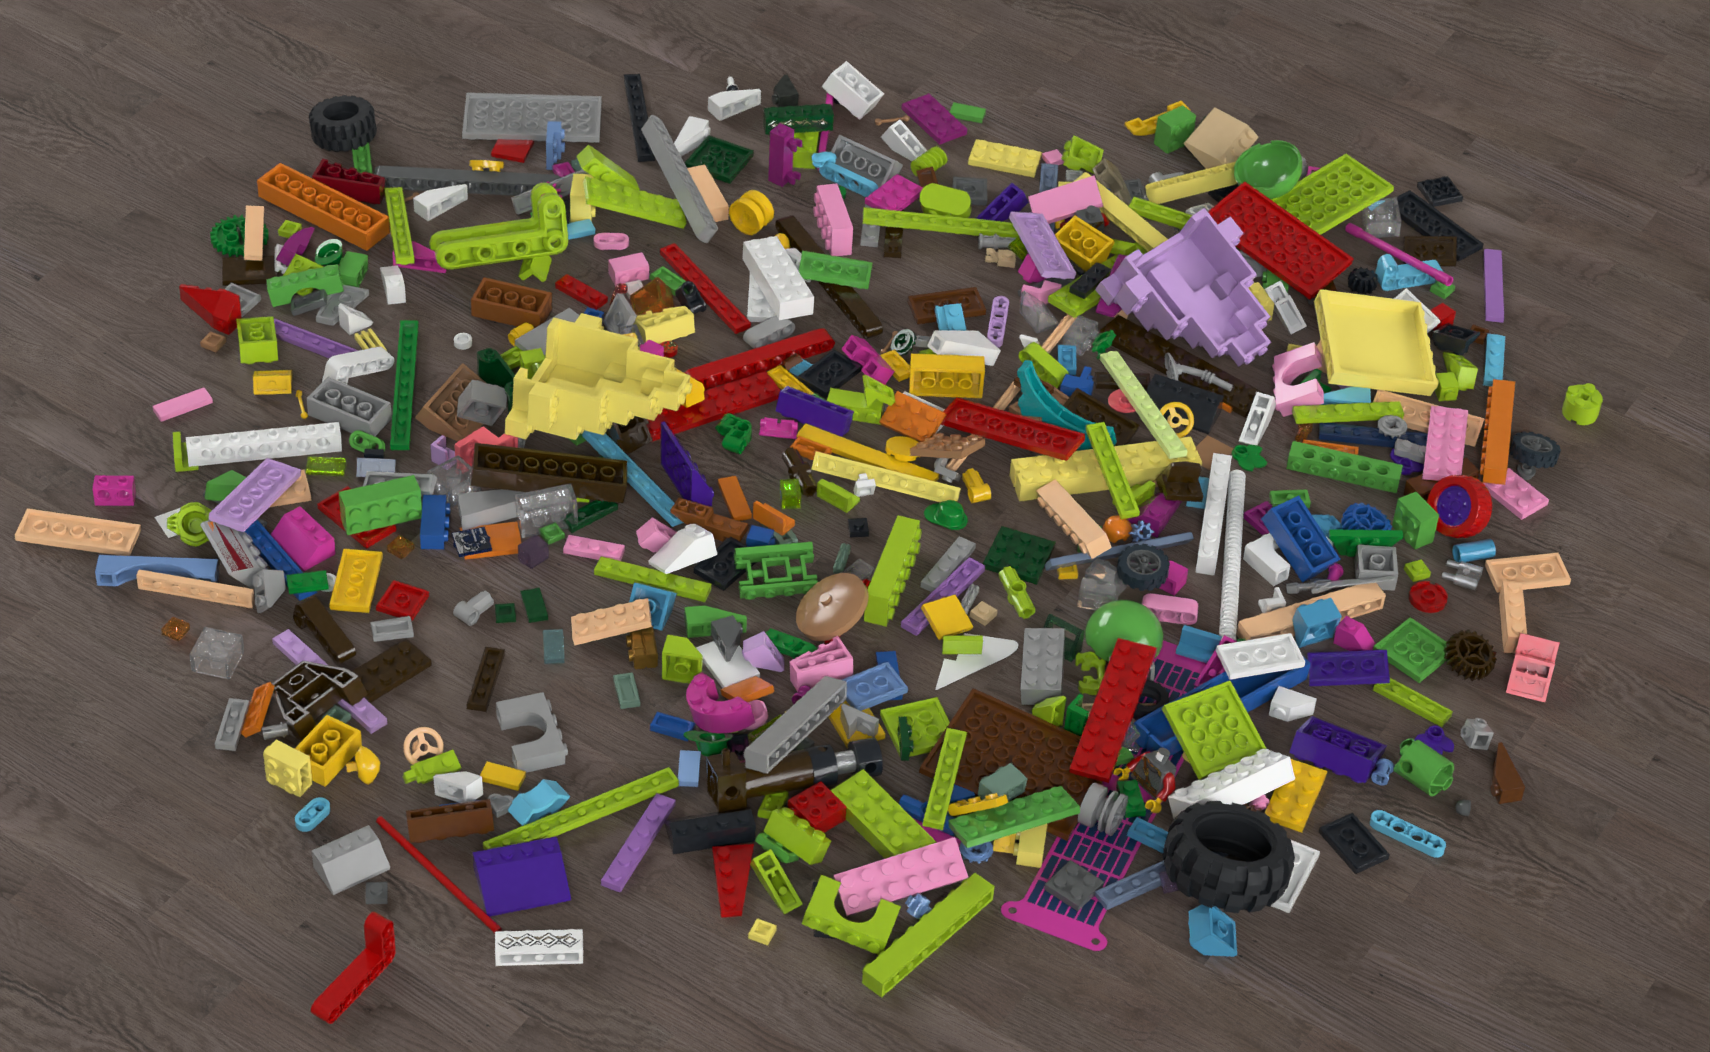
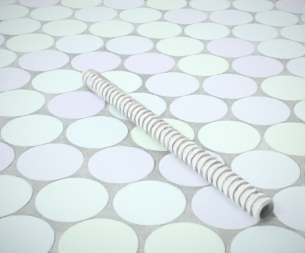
M1233 470L1229 473L1219 636L1223 638L1225 635L1235 641L1237 635L1246 475L1241 470Z

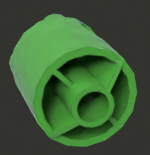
M1416 740L1410 746L1405 745L1400 752L1402 756L1394 766V772L1430 797L1450 787L1453 781V762L1420 740Z

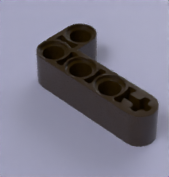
M315 595L295 605L293 612L295 624L300 629L308 627L335 664L340 665L356 656V650L351 641Z

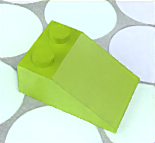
M273 316L236 319L241 363L254 364L255 362L271 363L278 361L277 338Z

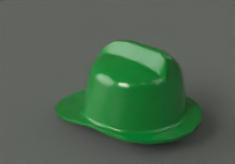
M330 239L320 244L316 249L315 263L324 266L340 264L341 258H344L342 242L338 239Z
M954 500L932 504L924 510V517L928 521L951 530L963 529L968 523V518L964 513L962 505Z
M687 731L683 734L686 739L695 741L698 751H701V754L706 757L722 754V750L727 748L728 740L733 738V735L730 733Z

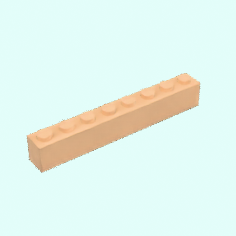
M1377 583L1346 587L1339 591L1330 592L1326 595L1243 619L1238 623L1237 636L1239 639L1245 640L1288 633L1295 636L1292 619L1296 609L1303 604L1309 605L1319 599L1332 598L1342 615L1341 622L1345 616L1354 618L1383 609L1386 595Z

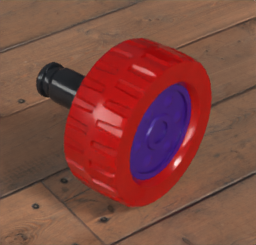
M1449 475L1438 481L1428 496L1427 503L1439 514L1436 530L1444 536L1452 538L1473 537L1479 534L1490 520L1492 498L1487 487L1477 478L1466 475Z

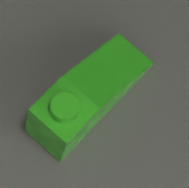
M708 606L685 607L684 622L687 638L711 636V621L732 615L737 622L741 623L743 633H746L747 617Z

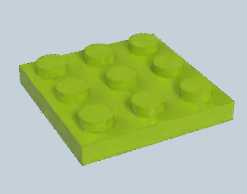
M937 697L880 710L882 721L899 756L898 717H907V723L912 728V736L909 737V740H913L914 749L913 752H910L909 757L930 752L950 723Z

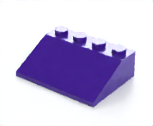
M665 421L661 422V465L683 499L709 507L712 506V498L714 497L712 487L708 486L705 476L701 475L697 464L691 460L689 451L684 449Z
M1311 716L1296 731L1289 753L1294 754V757L1299 760L1311 761L1317 767L1331 769L1334 774L1351 777V780L1354 782L1366 783L1376 768L1377 761L1381 759L1387 745Z
M556 836L473 852L474 872L484 908L489 917L571 901L562 854Z

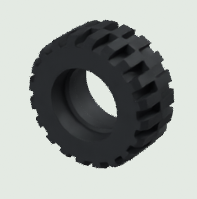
M342 95L340 97L327 98L323 102L317 103L309 113L313 142L326 151L349 152L352 149L357 150L360 146H366L367 142L370 143L376 135L377 126L374 108L371 103L362 97Z

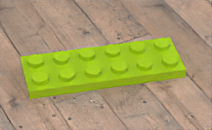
M585 177L583 181L586 204L682 229L686 225L685 214L677 199L639 191L596 178Z

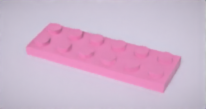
M1431 406L1422 479L1440 481L1449 475H1461L1468 410Z
M953 837L835 874L834 879L841 882L838 892L847 917L878 907L881 899L892 903L908 898L910 895L914 896L917 893H924L968 879V874L956 838Z

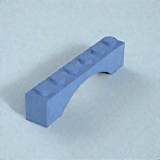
M99 555L95 570L97 586H119L125 582L137 579L138 570L218 583L219 578L218 559Z

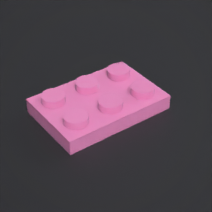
M1510 468L1507 469L1505 485L1484 483L1490 495L1521 520L1547 506L1549 502L1548 498Z

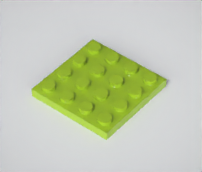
M1231 681L1166 704L1161 708L1199 780L1208 777L1211 773L1224 770V767L1240 762L1244 757H1251L1261 749H1267Z

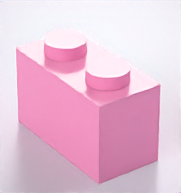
M642 252L608 260V273L615 286L636 280L649 279V264Z

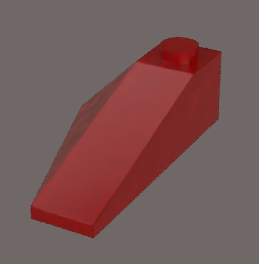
M184 284L179 286L181 301L212 328L227 335H230L237 328L236 319H242L239 295L225 289L212 290L210 287L200 289L198 286Z

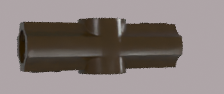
M793 447L787 448L782 453V459L788 468L791 482H796L802 495L806 497L813 496L817 492V484L812 477L809 463L804 462L799 452L793 449Z

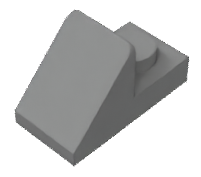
M844 703L842 704L840 720L847 739H850L856 730L871 737L877 735L878 718Z

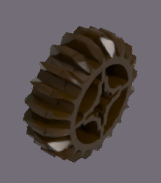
M1468 629L1458 631L1449 638L1444 648L1446 653L1444 658L1448 660L1447 665L1452 666L1451 671L1458 673L1457 677L1463 675L1464 680L1470 678L1471 681H1474L1476 679H1483L1491 673L1497 661L1495 658L1497 652L1493 651L1494 645H1489V639L1485 640L1483 634L1477 635L1476 631L1471 633Z

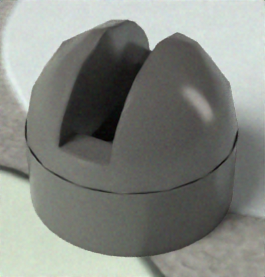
M1463 799L1456 803L1455 807L1459 815H1470L1471 800Z

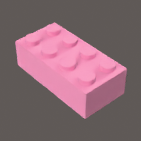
M838 184L817 186V192L814 193L816 207H813L814 217H817L818 228H821V237L825 239V248L829 250L831 256L851 255L853 226Z

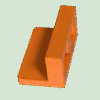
M758 501L753 503V519L783 536L795 526L794 519L770 505L762 504Z

